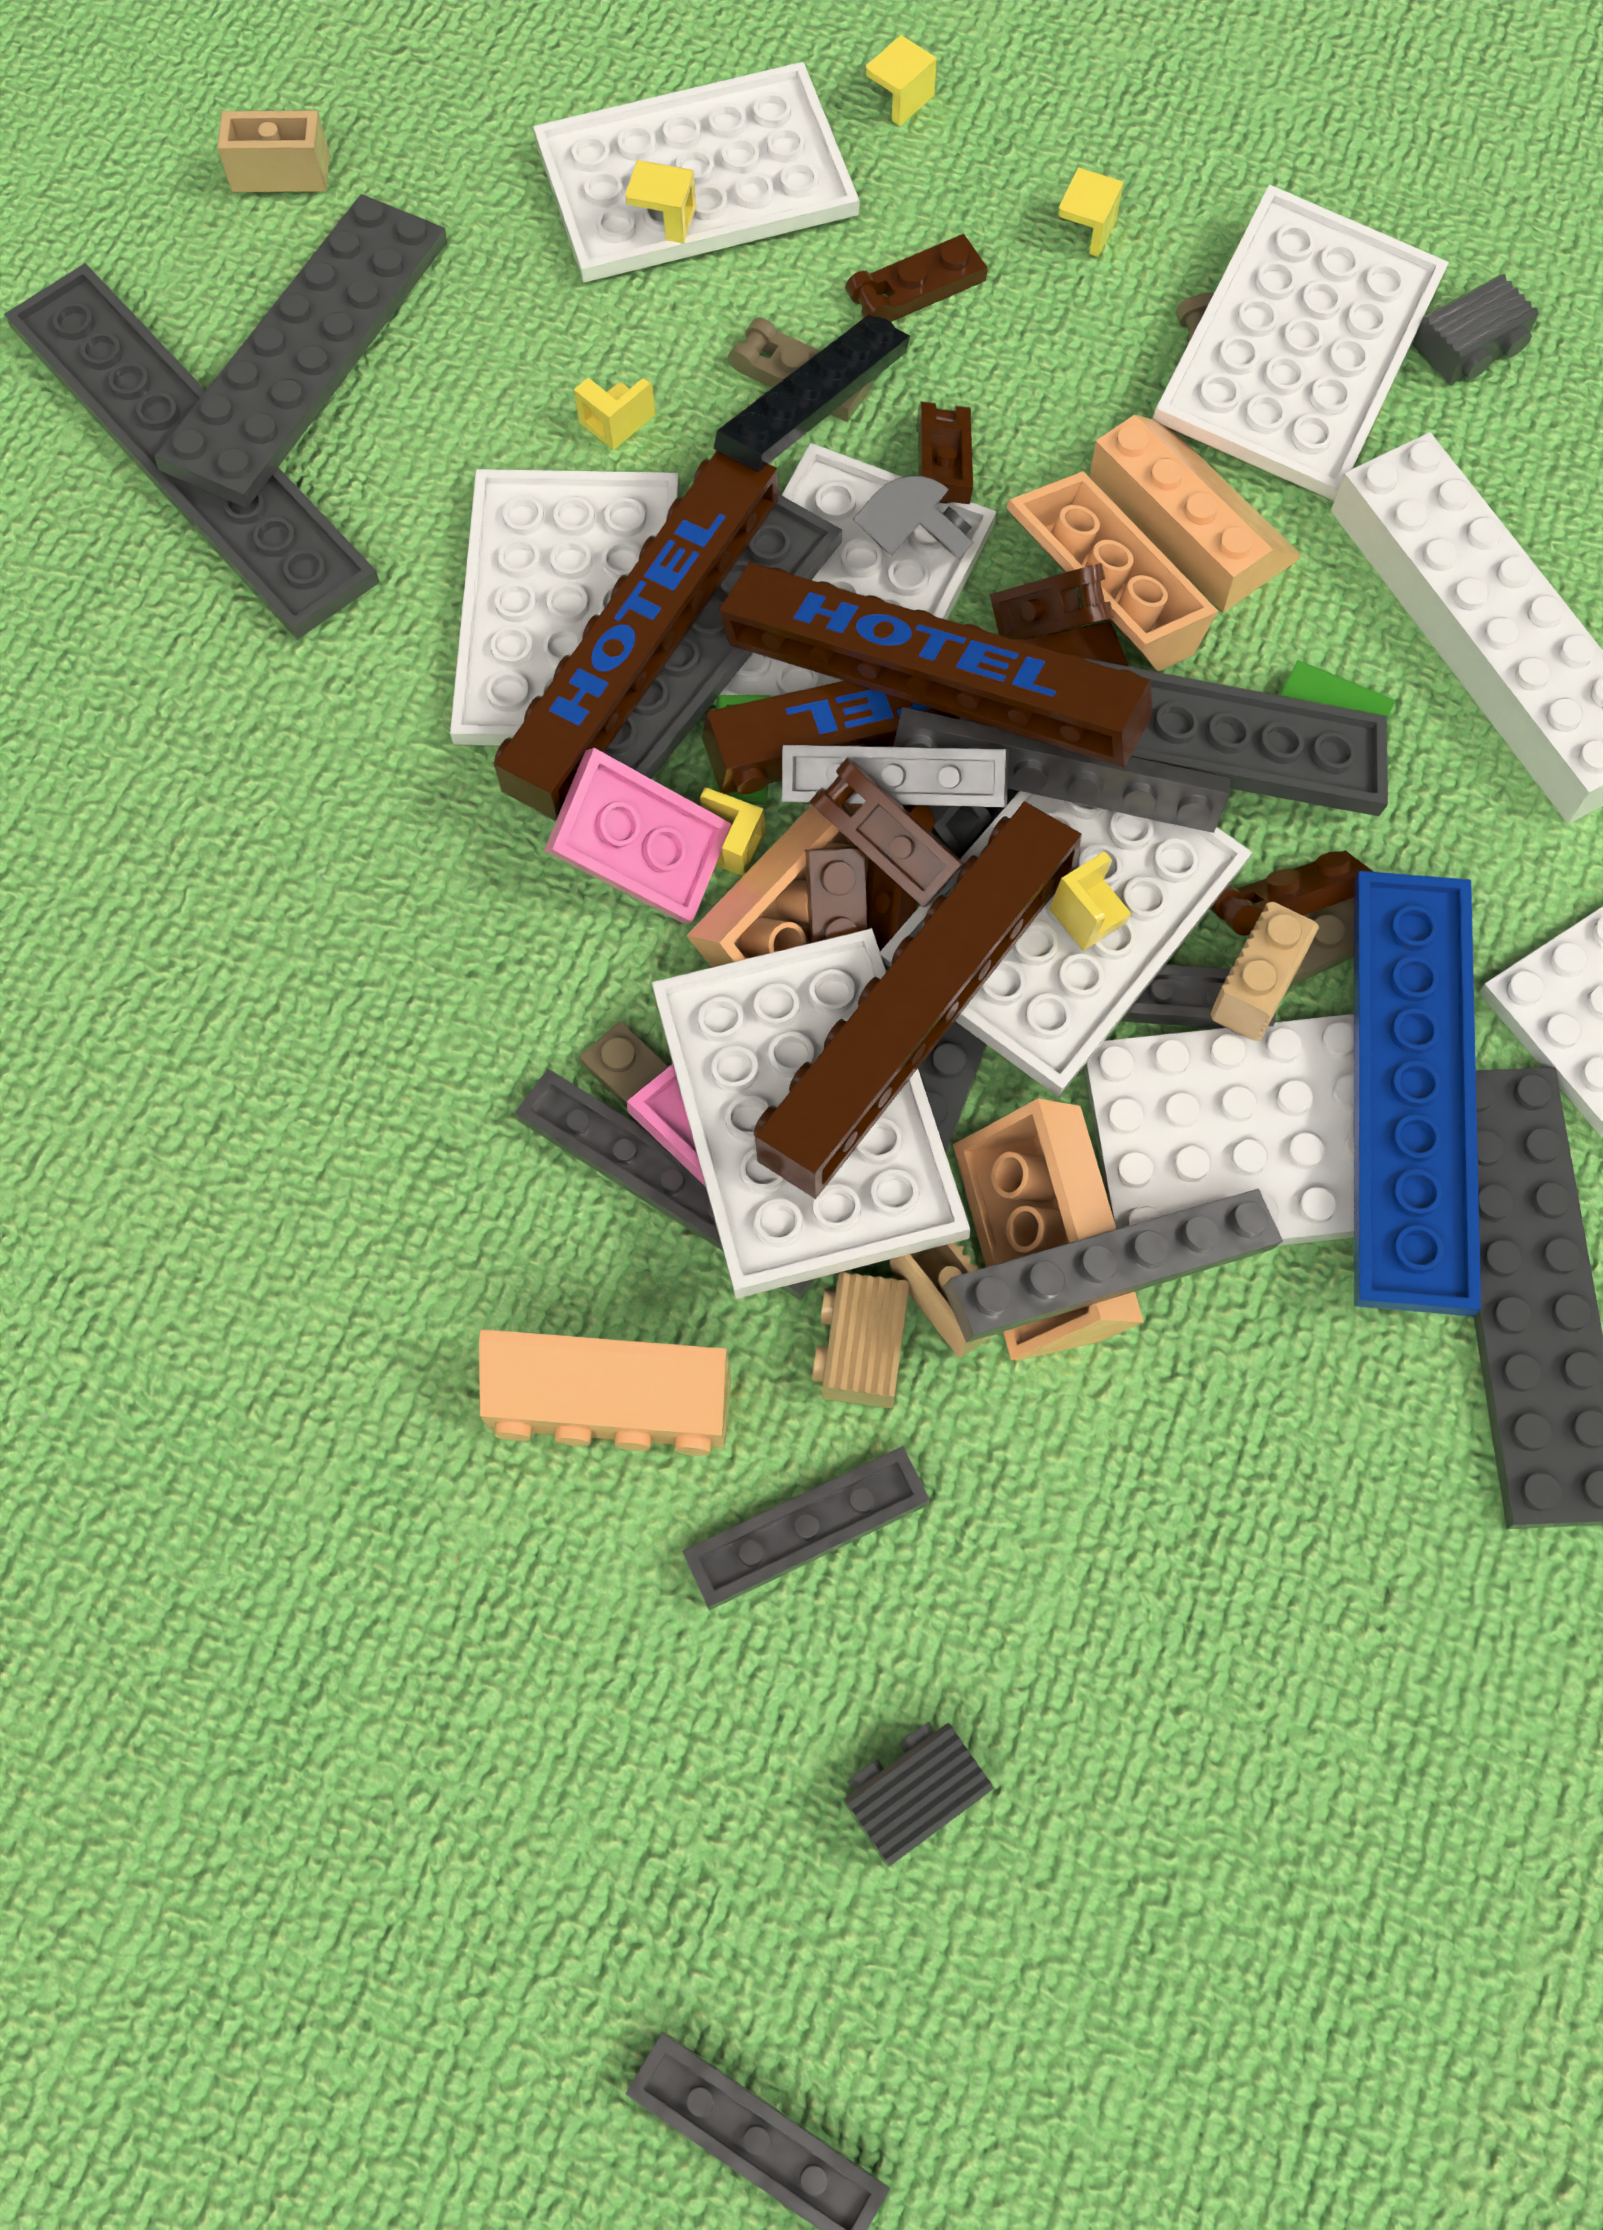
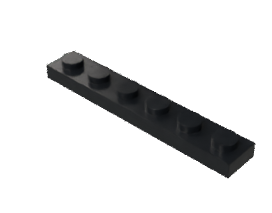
M867 315L719 428L716 433L713 449L759 472L902 357L907 351L910 335L895 328L894 324L885 318Z

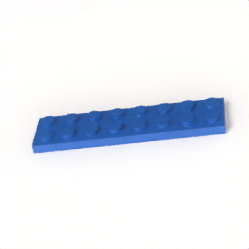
M1358 871L1354 880V1307L1472 1317L1481 1311L1471 879Z

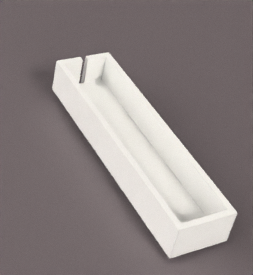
M1431 432L1345 472L1331 509L1332 514L1566 823L1569 824L1602 807L1603 650Z

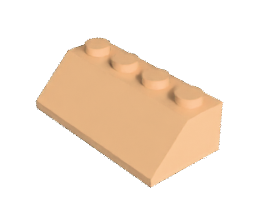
M1133 415L1096 440L1089 478L1222 613L1299 560L1300 553L1173 429L1158 423L1154 419Z
M1084 471L1009 499L1006 509L1064 573L1102 563L1105 580L1100 582L1104 601L1111 602L1114 616L1109 621L1158 672L1195 654L1218 610Z
M844 803V806L854 815L862 804ZM811 805L686 935L711 968L809 944L805 849L851 847L856 845ZM864 853L866 881L869 857Z
M1038 1098L953 1144L986 1267L1117 1230L1081 1106ZM1132 1292L1010 1329L1003 1333L1010 1359L1019 1361L1099 1343L1144 1323L1136 1293Z
M485 1329L480 1331V1417L489 1430H495L494 1436L510 1441H528L531 1438V1433L555 1435V1442L571 1446L590 1445L591 1438L615 1440V1447L633 1451L649 1450L651 1443L674 1444V1451L695 1456L709 1455L711 1448L725 1449L731 1389V1373L726 1348Z

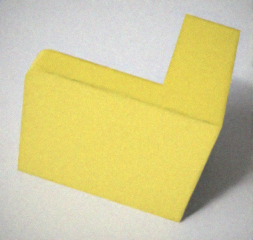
M902 35L866 65V76L893 93L892 121L899 126L906 122L935 95L937 63L935 56Z
M637 160L625 193L626 203L631 206L663 211L665 240L684 244L696 210L694 170Z
M1078 167L1060 203L1058 215L1061 218L1093 228L1089 254L1099 257L1118 217L1124 181Z
M587 378L574 389L579 423L613 450L656 415L653 385L645 378H642L631 388L619 382L607 392L590 378Z
M705 787L700 795L701 807L732 823L715 866L744 876L748 872L767 832L764 809Z
M1105 851L1062 877L1049 907V910L1082 951H1085L1125 925L1132 914L1104 880L1112 862V859Z

